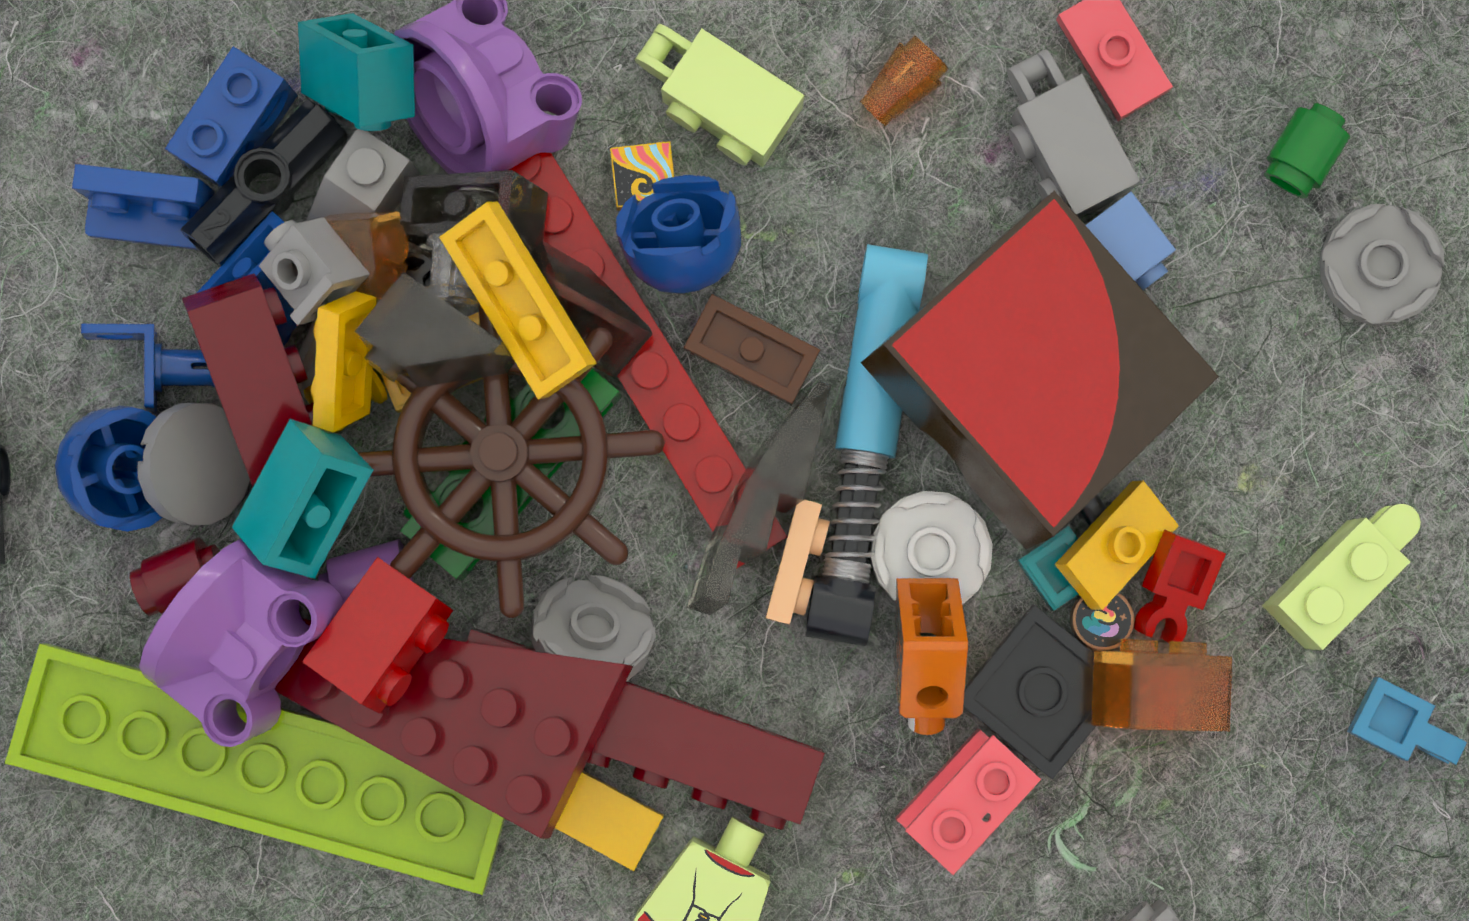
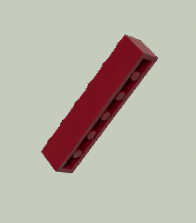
M471 629L467 642L535 651L534 648L480 629ZM626 681L587 762L609 768L611 759L635 766L632 777L637 780L667 789L669 781L672 779L693 787L690 796L692 799L720 809L726 808L728 800L752 808L749 815L750 819L776 829L784 830L787 820L801 824L825 753L819 748Z

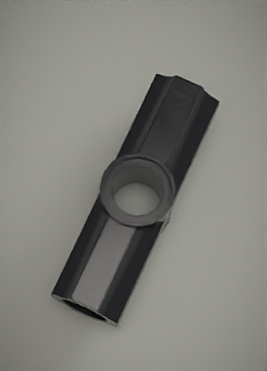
M307 98L260 148L250 150L240 157L231 178L181 228V232L196 249L211 262L221 267L272 211L279 216L288 210L294 201L295 192L347 139V133L333 116L319 104H315ZM262 173H273L279 176L281 180L277 188L272 192L259 194L249 189L253 178Z

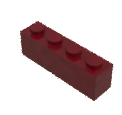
M253 273L182 298L252 487H254L289 419L313 426L314 404L312 402L304 405L297 385L308 380L295 344L286 348L283 347L276 327L287 323L278 294L274 287L263 290L256 275Z

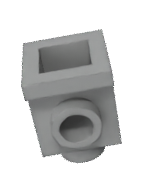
M324 217L300 223L289 220L276 227L264 241V245L270 252L259 265L261 270L294 309L290 317L297 326L315 321L317 319L318 307L356 291L370 275Z

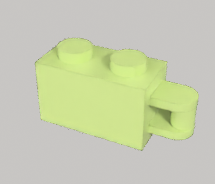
M658 24L635 58L639 66L665 83L661 88L663 103L669 106L665 113L673 121L694 133L699 127H702L720 139L716 147L721 152L744 166L751 159L761 167H764L803 108L804 95L702 28L693 42H690L672 29ZM671 49L683 56L674 70L662 63Z
M1396 504L1379 509L1369 520L1366 517L1347 520L1262 606L1304 649L1323 650L1410 563L1400 551L1418 533L1421 523L1419 514L1409 505Z

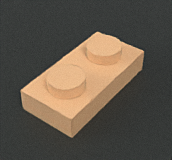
M801 498L797 499L767 609L766 619L790 625L793 613L805 616L814 580L803 577L808 555L821 556L830 523L828 520L819 518L822 504Z

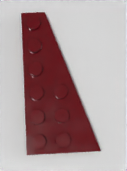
M302 619L307 625H311V620ZM443 639L432 652H424L409 673L412 676L411 683L404 695L394 705H386L381 714L359 704L302 662L317 640H314L304 645L297 660L274 689L277 693L533 835L546 839L551 837L633 666Z

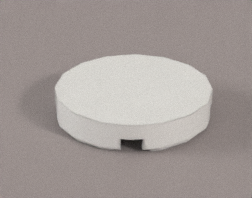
M922 491L901 498L882 514L873 532L876 539L871 541L870 551L874 555L870 557V562L878 584L894 601H896V578H958L963 605L980 589L991 569L993 544L985 521L968 503L950 493Z

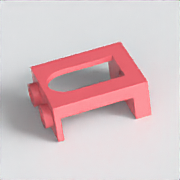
M978 728L895 819L906 828L905 831L954 875L1041 779L994 735L989 738ZM989 813L990 819L986 822L983 821L984 816Z

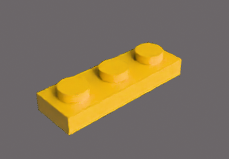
M498 201L486 202L439 237L537 399L551 396L597 364Z

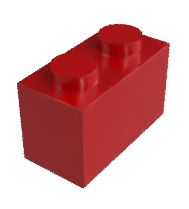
M377 557L302 662L359 704L381 714L386 705H394L404 695L412 679L409 673L424 652H432L441 643L449 628L447 619L454 610Z

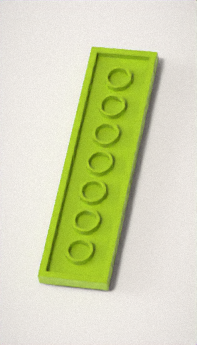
M39 643L4 763L480 895L485 893L505 818L332 722L281 708L278 722L270 730L234 747L221 746L207 736L202 723L197 717L145 678L140 669L47 643ZM236 702V710L239 717L247 723V715L240 703Z

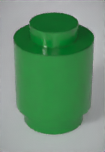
M1314 103L1311 109L1297 107L1266 158L1270 165L1265 171L1264 176L1284 191L1306 199L1312 188L1319 189L1349 141L1350 135L1342 128L1346 120L1336 111L1322 104Z

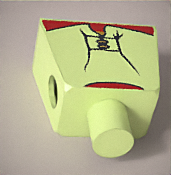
M732 816L717 847L693 836L640 906L633 921H758L769 888L770 876L749 864L765 833Z

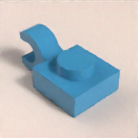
M1380 677L1373 678L1347 730L1348 733L1403 761H1408L1414 748L1417 747L1444 763L1449 764L1450 762L1456 765L1467 744L1464 740L1428 723L1435 705Z

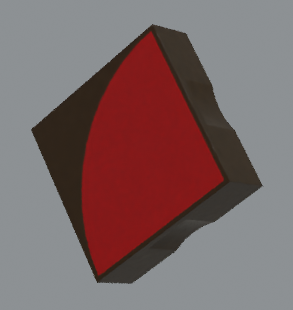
M1055 190L1027 212L945 289L919 309L860 362L912 422L948 452L964 475L967 484L1025 549L1054 537L1219 377Z

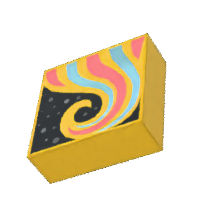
M670 141L610 148L617 211H620L624 203L634 194L639 203L645 197L654 194L651 184L665 178L674 177Z

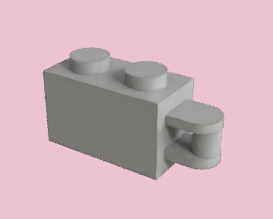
M1046 49L1007 69L1009 81L1022 104L1016 108L1010 119L1014 127L1008 130L1009 137L1019 157L1024 162L1031 159L1042 179V181L1037 183V189L1042 200L1055 190L1080 219L1128 194L1135 188L1140 180L1083 74L1066 81L1054 58ZM1045 78L1051 90L1036 97L1030 84Z

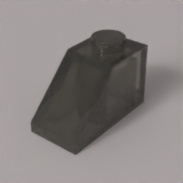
M541 240L530 255L581 338L584 340L593 329L598 327L606 328L611 332L613 337L612 346L594 367L616 378L653 333L650 327L588 266Z
M405 272L401 274L355 330L356 334L369 349L364 359L374 369L393 382L401 374L419 388L506 374L515 364L500 340Z

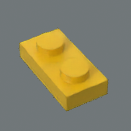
M354 291L318 307L317 319L314 325V338L316 341L315 377L311 386V395L314 400L313 426L334 433L370 414L377 297Z

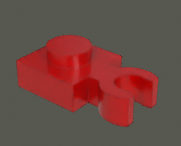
M1164 529L1142 583V587L1155 593L1151 602L1146 603L1138 611L1134 621V629L1152 638L1157 624L1162 619H1165L1166 624L1160 638L1178 647L1184 640L1188 629L1185 617L1188 605L1201 610L1204 609L1226 553Z

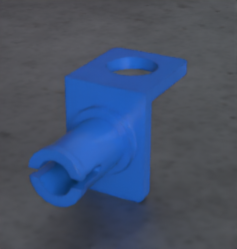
M81 324V334L86 340L144 341V407L146 411L157 412V392H162L163 386L215 387L208 369H193V367H207L202 351L197 349H163L162 343H157V330L154 324Z

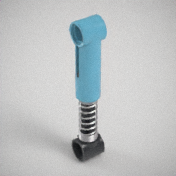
M870 244L866 246L857 301L858 311L835 449L842 452L840 455L842 458L839 461L845 464L844 469L837 472L842 478V485L835 488L836 492L840 494L839 502L832 505L837 511L836 519L830 521V524L835 529L834 535L827 538L829 543L832 544L831 552L824 555L826 558L823 559L825 563L823 564L824 568L822 570L824 572L821 574L822 576H814L805 637L866 646L868 642L876 585L868 584L870 582L868 580L870 578L869 573H871L869 569L872 566L867 564V557L874 555L869 551L870 541L876 539L875 535L871 534L872 525L879 522L878 519L874 518L875 507L881 506V503L876 501L877 493L884 489L882 485H879L880 474L887 472L885 470L887 469L886 464H888L887 459L896 457L903 410L860 362L919 310L927 269L928 254Z

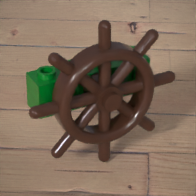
M478 302L481 348L452 357L440 364L429 374L392 344H382L376 349L375 360L377 364L411 394L398 418L392 450L357 453L373 469L370 477L395 476L399 493L406 506L403 515L409 521L400 531L410 541L391 561L390 566L410 579L428 557H431L456 580H464L480 560L494 561L497 568L500 611L508 618H516L522 614L525 606L521 560L551 551L574 534L611 565H621L627 560L629 554L627 546L591 514L597 506L605 487L609 459L657 455L663 450L665 440L663 435L655 430L607 433L603 418L622 396L593 367L547 398L537 399L530 385L527 384L513 399L510 396L508 375L524 376ZM598 327L593 329L583 341L595 361L598 362L612 346L613 337L609 330ZM482 377L484 381L486 410L484 421L480 420L451 395V393L466 383ZM563 403L565 412L562 421L553 428H541ZM434 413L466 440L461 445L422 448L426 429ZM582 461L578 481L572 494L569 496L552 482L551 478L565 462ZM447 471L449 475L434 492L431 491L427 486L424 473ZM482 496L483 510L479 517L468 523L460 522ZM533 499L553 515L543 524L519 533L518 517Z

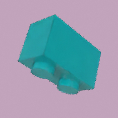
M354 13L298 22L302 94L325 106L326 111L337 113L354 123L355 128L364 131L385 130L391 127V121L415 117L413 44Z
M289 419L232 528L262 565L315 579L370 478L373 469L341 435Z

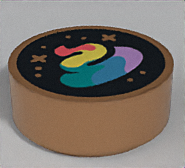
M1120 593L1103 610H1091L1080 596L1072 606L1070 626L1077 640L1086 647L1096 650H1110L1123 644L1130 636L1134 626V613L1130 603Z

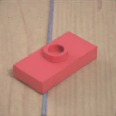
M1082 0L1058 15L1056 21L1117 121L1122 120L1168 93L1173 88L1120 0Z

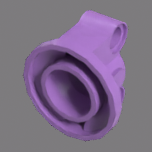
M453 0L451 3L394 32V35L413 44L415 117L406 119L428 154L449 175L466 185H483L537 153H552L561 150L570 140L582 104V95L577 84L561 74H543L526 43L514 31L504 27L508 14L506 0ZM543 111H549L554 113L555 115H549L547 113H544Z
M239 539L223 548L204 564L177 593L150 634L143 648L139 668L145 678L197 717L202 723L205 733L213 742L225 747H234L270 730L278 722L281 714V702L274 689L275 686L297 660L304 645L319 639L344 603L340 593L334 586L324 581H315L303 575L262 565L242 539ZM300 601L309 609L311 614L310 626L301 619L299 613ZM236 702L240 703L247 715V723L239 717L236 710Z

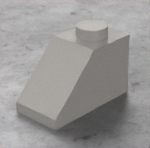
M356 129L324 175L306 221L324 217L360 261L420 173L407 157L368 131Z

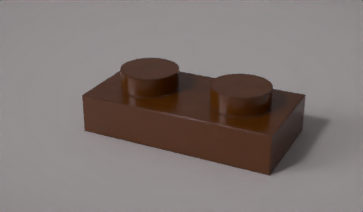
M711 294L684 346V351L791 406L820 353V349L714 294Z

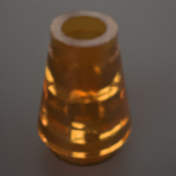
M914 35L905 45L900 42L898 43L867 90V94L859 102L882 125L886 126L893 118H897L943 85L939 79L949 68L926 44Z

